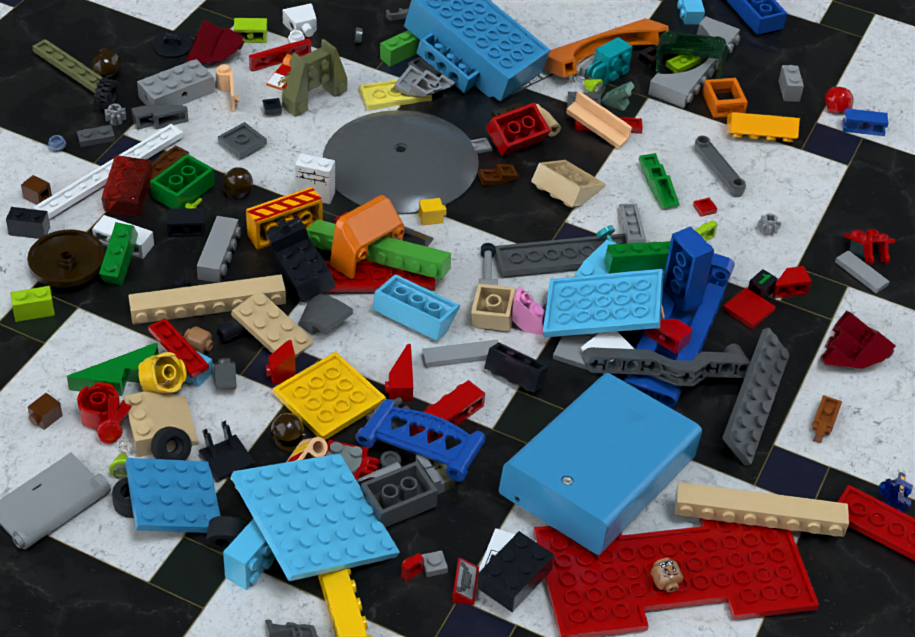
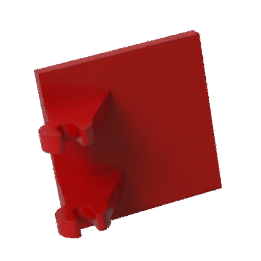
M868 229L867 232L852 230V233H844V237L863 245L866 263L873 264L874 262L873 242H878L881 262L889 263L888 243H895V239L888 237V234L878 233V230Z

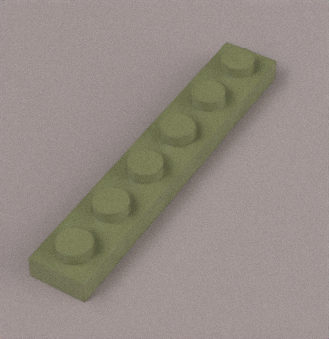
M46 39L32 46L33 52L96 93L97 83L103 77Z

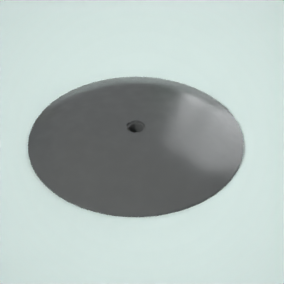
M407 110L380 111L356 118L339 128L331 136L323 152V158L335 160V190L339 194L359 206L380 195H384L391 200L398 214L418 213L419 200L440 198L442 205L455 201L473 184L479 165L477 151L474 150L472 142L462 130L439 117Z

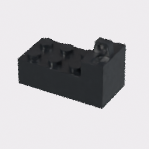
M299 217L286 222L285 218L278 220L279 226L265 232L275 261L301 303L336 287L329 267L310 240L306 227Z

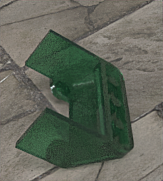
M666 31L661 35L656 49V71L659 72L665 53L719 59L718 78L721 79L728 55L726 40L720 36L713 37Z

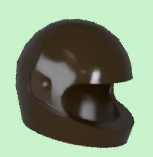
M102 48L97 52L98 55L92 61V70L103 78L111 79L119 72L121 60L113 51Z
M241 167L229 170L224 177L223 193L232 199H243L248 196L253 187L251 173Z
M293 413L281 414L273 421L271 436L277 448L286 454H292L298 445L286 447L280 443V440L291 441L302 436V440L306 439L302 421L299 416Z

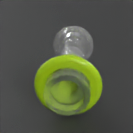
M579 71L569 76L571 83L578 82L584 85L588 93L602 95L605 90V85L601 79H585L579 76Z
M121 437L115 442V448L119 451V454L109 466L110 473L120 480L127 477L125 462L129 458L127 451L132 447L131 441L126 437Z

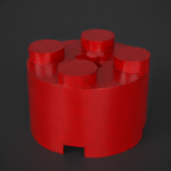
M98 382L94 383L92 387H84L79 392L77 402L83 426L97 429L99 423L107 419L108 396H119L114 386Z

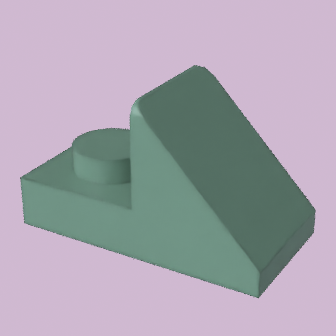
M630 81L607 92L601 103L624 111L630 103L627 98L632 94L631 91L635 87L634 84Z

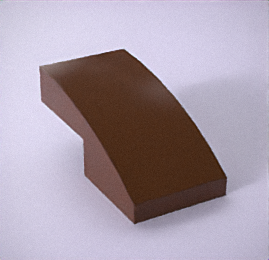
M497 164L495 170L479 169L477 174L483 186L499 185L518 178L514 166L510 164Z

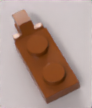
M823 395L812 424V430L816 431L813 441L821 443L824 434L830 435L842 401Z

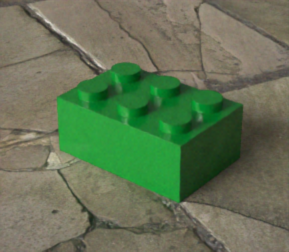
M186 154L150 181L152 198L171 209L186 208L187 203L191 204L215 185L214 168Z

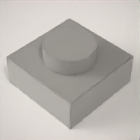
M442 551L421 555L424 558L426 577L448 573V566Z

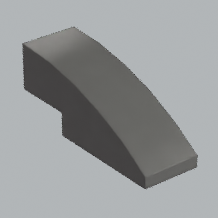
M160 104L131 108L133 123L137 130L154 126L157 130L165 128L170 124L177 125L189 121L187 106Z

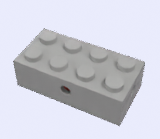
M195 59L137 81L138 96L146 106L160 104L184 105L214 93V77Z

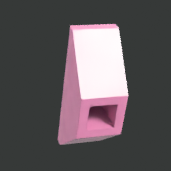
M521 286L517 287L513 303L512 321L524 332L544 335L543 327L546 311Z

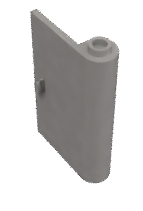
M71 452L0 499V525L13 537L12 540L18 548L22 547L26 550L110 492L111 486L102 474L99 473L94 476Z

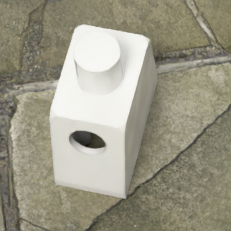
M312 4L283 9V24L290 31L299 30L306 37L312 36L317 30L316 16Z

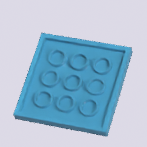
M145 458L126 459L125 466L136 531L207 533L209 521L214 517L220 516L212 472L208 462Z

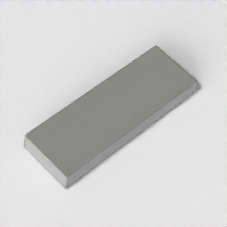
M849 250L836 258L835 263L873 292L878 293L889 285L890 281Z

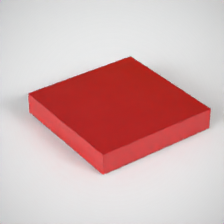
M748 288L743 289L723 305V311L752 330L775 312L776 306Z

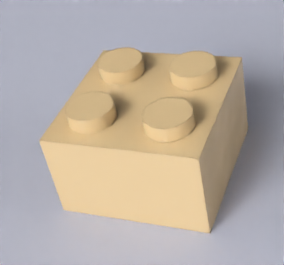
M478 284L471 311L473 328L511 331L516 287Z

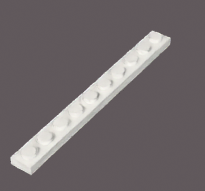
M172 124L166 126L33 208L35 210L48 211L49 219L181 139L183 131Z

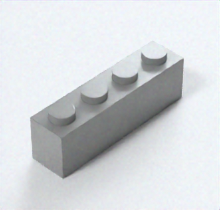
M222 216L216 217L197 264L198 280L220 283L222 276L226 275L227 263L231 262L232 250L236 249L237 238L241 236L242 229L239 227V219Z

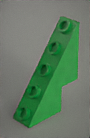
M158 343L147 345L67 375L69 390L81 391L86 386L89 388L94 386V383L103 382L114 386L119 396H122L127 382L140 383L138 366L146 358L159 354Z

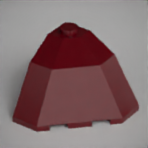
M204 20L194 39L196 41L192 44L185 63L195 59L200 63L220 62L238 49L241 50L245 42L243 41L244 36L227 27L221 29Z
M846 310L832 329L835 332L834 336L828 338L825 345L826 350L821 354L819 360L826 365L863 369L890 358L894 353L896 345L879 331L868 327L855 315Z

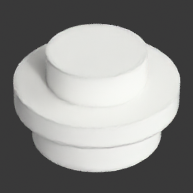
M299 30L291 31L288 36V40L291 43L305 39L303 33Z

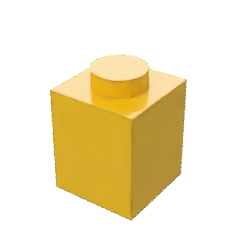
M440 198L419 200L418 214L422 226L443 223L444 216H446V206L442 205Z

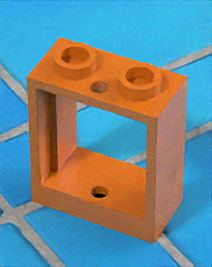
M736 78L704 80L702 94L713 118L727 117L732 112H746L748 102ZM731 92L734 99L718 100L715 93Z

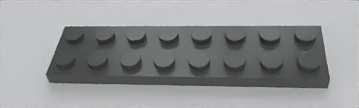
M625 233L610 235L616 244H627ZM597 236L498 245L495 246V255L502 277L579 269L583 262L608 239L606 237L599 240Z
M770 328L763 329L722 437L744 466L752 464L790 355Z

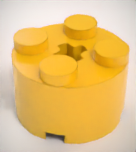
M164 352L146 358L138 366L139 381L143 391L160 394L178 391L187 376L184 362L171 352Z

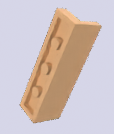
M578 91L576 93L575 102L567 108L566 113L620 149L630 139L632 127L582 92Z

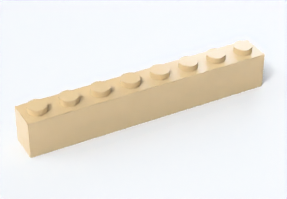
M282 275L130 294L128 296L132 324L155 322L164 318L170 320L229 312L259 290L275 305L286 304V290Z
M678 482L675 493L674 515L683 517L703 518L705 520H718L728 523L734 522L842 537L845 536L849 525L847 503Z

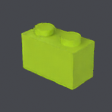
M235 18L234 31L244 36V43H267V18Z
M50 286L10 292L15 322L55 316Z

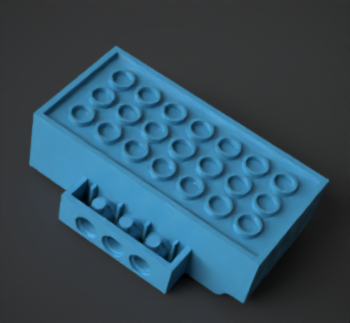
M411 0L404 24L405 28L420 39L417 54L438 72L454 81V85L465 93L476 86L486 96H494L500 102L542 73L551 51L491 0Z

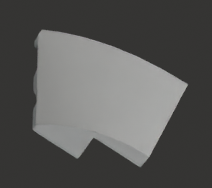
M410 65L395 83L393 89L406 95L421 97L449 88L455 82L443 74L437 77L428 70H425L423 73Z

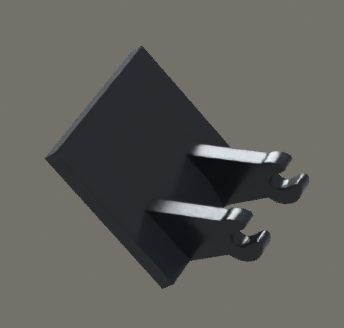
M226 420L221 422L225 440L214 445L211 434L208 433L206 428L202 430L206 447L199 450L200 456L209 463L211 472L217 481L231 476L233 471L244 470L255 465V461L237 435L232 436Z

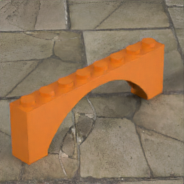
M644 18L552 49L543 69L563 78L577 73L576 66L583 59L595 54L596 48L618 37L631 46H657L669 42V26Z

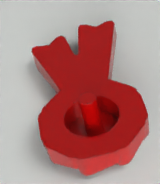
M108 396L107 419L101 421L96 430L100 441L106 444H113L120 440L123 433L120 421L132 407L131 404H126L124 400H122L118 407L119 396Z

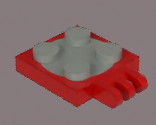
M333 440L328 441L327 452L324 456L341 454L356 480L377 471L380 460L368 456L369 448Z

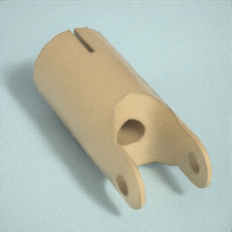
M536 104L551 130L548 135L551 137L557 135L561 126L548 111L541 108L539 104Z

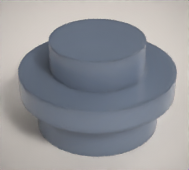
M54 135L50 137L48 147L51 150L60 151L66 147V141L62 136Z

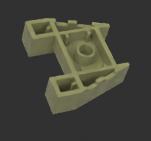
M322 39V47L302 57L295 52L292 54L290 61L291 71L286 77L287 86L283 88L282 107L296 117L308 111V91L321 85L333 97L347 91V75L338 51L325 39Z

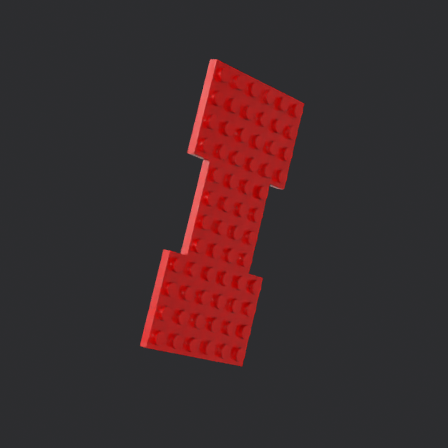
M699 518L700 527L629 535L620 534L600 555L591 552L552 526L534 527L533 530L535 541L555 554L552 570L545 577V582L559 637H599L648 631L649 625L645 611L727 602L733 620L818 610L819 603L792 532L788 529ZM663 558L676 561L683 575V581L679 584V589L670 593L666 590H659L651 575V569L654 567L653 564Z

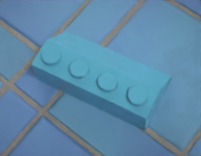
M395 274L375 291L372 310L438 341L447 333L460 305Z

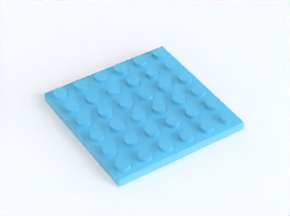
M341 454L233 471L231 479L289 581L396 558L400 553L384 525L375 516L373 508L365 499L360 485Z

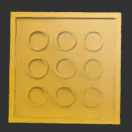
M336 351L273 388V394L293 414L299 416L300 420L317 437H321L324 440L369 414L371 410L379 407L381 402L386 400V397Z

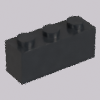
M498 342L489 348L484 368L491 371L494 375L507 379L510 383L523 387L526 391L535 393L544 386L549 366Z

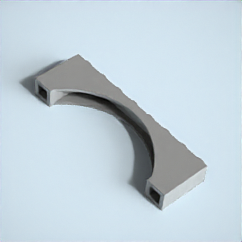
M705 16L699 24L697 37L703 41L710 55L708 60L699 67L686 72L674 74L657 73L650 81L648 94L684 108L688 103H691L693 96L699 93L701 86L704 85V80L712 77L714 70L719 68L720 63L725 61L727 54L732 52L735 45H738L740 29Z

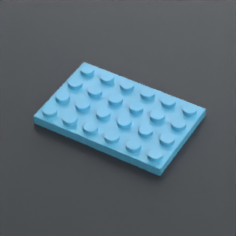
M663 269L550 279L543 327L544 337L660 328Z

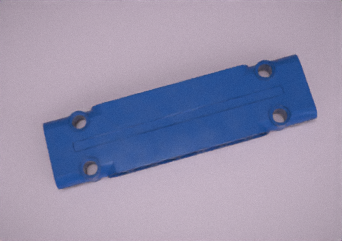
M713 253L703 302L701 305L683 312L664 290L662 291L664 319H678L693 329L690 342L679 353H673L646 336V329L636 349L652 350L672 360L692 361L701 352L718 312L728 280L735 266L734 261L729 257ZM627 374L624 380L627 384L669 408L676 406L680 394L684 390V386H675L652 375Z

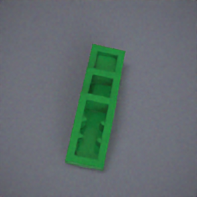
M657 154L640 155L638 160L644 176L661 208L679 207L680 204L670 175H666L664 166L659 163Z

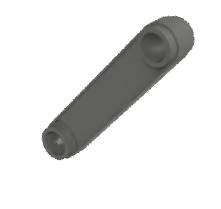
M698 136L694 145L695 152L703 158L726 186L730 195L741 197L745 192L746 182L738 176L707 136Z

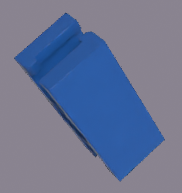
M845 109V118L842 120L843 132L885 136V128L889 124L888 113Z

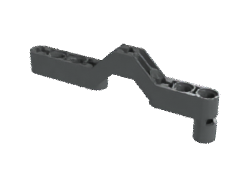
M738 344L728 345L724 352H700L692 361L672 360L648 349L590 347L582 353V360L587 370L592 373L652 375L675 386H695L706 377L745 378L750 365L749 359Z

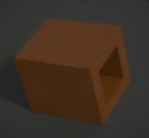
M34 175L21 184L23 198L36 205L52 196L50 183Z
M44 393L28 406L30 422L35 426L38 425L43 430L63 416L60 402L48 393Z

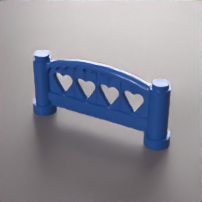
M390 399L381 402L364 428H360L355 435L356 441L366 448H372L375 442L380 440L448 465L445 469L446 474L458 482H462L467 476V469L484 445L486 436L480 431H475V433L470 435L453 423L435 415L416 410L395 408V403ZM394 418L407 421V424L392 430V420ZM415 424L419 428H425L424 431L410 437L409 427ZM430 431H435L436 434H443V437L428 443L427 434ZM451 437L455 441H461V444L446 450L445 441L447 438Z

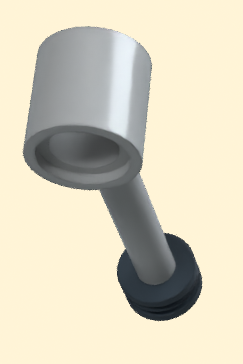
M484 243L481 246V256L484 257V279H479V284L498 286V279H492V257L495 256V246L492 243Z

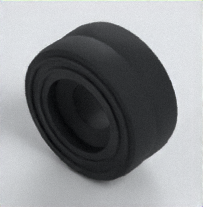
M172 426L158 430L151 441V451L156 459L186 460L192 448L189 435L184 430ZM174 440L176 447L173 451L169 452L167 450V443Z

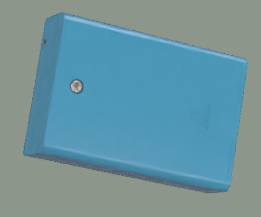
M605 373L504 464L499 493L591 552L600 555L695 457L702 429L694 421L612 374Z

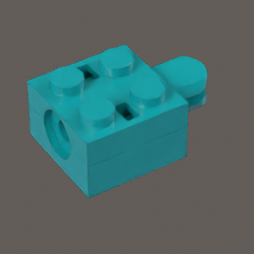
M618 37L596 48L594 63L589 65L587 75L592 77V79H601L605 85L626 75L630 69L633 46Z

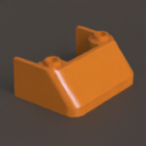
M380 195L338 219L334 229L330 265L353 279L356 263L366 258L369 244L383 236L403 240L405 226L389 198Z

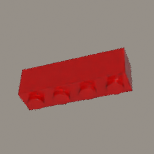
M467 380L465 383L459 384L449 394H445L435 404L429 405L423 412L435 415L458 426L484 407L485 392ZM415 424L410 426V434L412 436L425 430L424 427L419 428ZM435 431L428 432V443L441 438L443 434H436Z

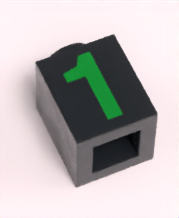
M762 269L750 279L748 289L766 299L773 293L778 278Z

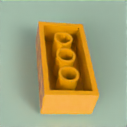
M309 187L246 209L248 238L257 250L269 246L265 232L279 226L278 220L285 218L286 222L299 217L307 230L317 219L323 221L322 198L313 187Z

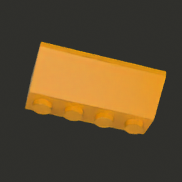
M732 112L727 116L728 134H732L733 138L749 136V139L758 140L759 137H766L767 141H776V138L783 139V142H793V140L798 139L800 118Z

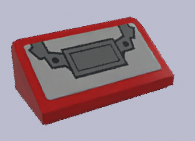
M458 558L452 602L474 605L479 567L462 558Z

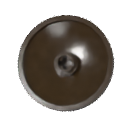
M73 229L59 230L38 239L31 246L27 261L31 274L39 282L52 287H74L92 280L99 274L105 251L101 241L88 232Z

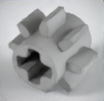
M119 104L110 105L108 109H105L106 122L110 121L112 125L122 124L123 120H126L125 108H121Z
M768 213L765 216L761 215L757 227L761 228L760 232L763 234L773 235L774 233L777 234L781 222L777 221L778 217L775 214Z

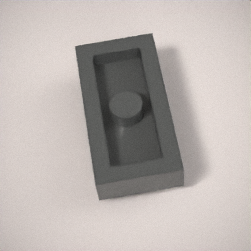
M111 125L77 131L80 147L115 141Z

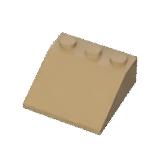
M566 160L539 163L531 181L536 184L538 189L549 192L551 197L561 199L566 206L572 208L584 204L606 186L604 182Z
M152 392L124 395L126 404H131L132 406L127 413V418L137 457L151 455L153 436L158 430L168 426L184 430L189 435L192 446L199 444L185 396ZM169 441L167 443V450L175 449V441Z

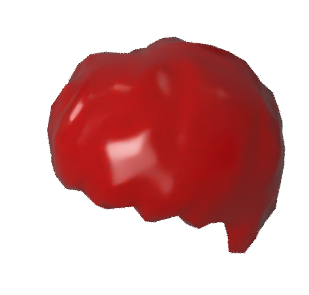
M844 87L828 89L824 98L829 113L845 112L846 108H853L854 99L850 90Z

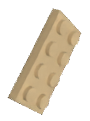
M260 290L231 312V315L271 353L276 351L287 340H292L295 358H297L314 343V340Z

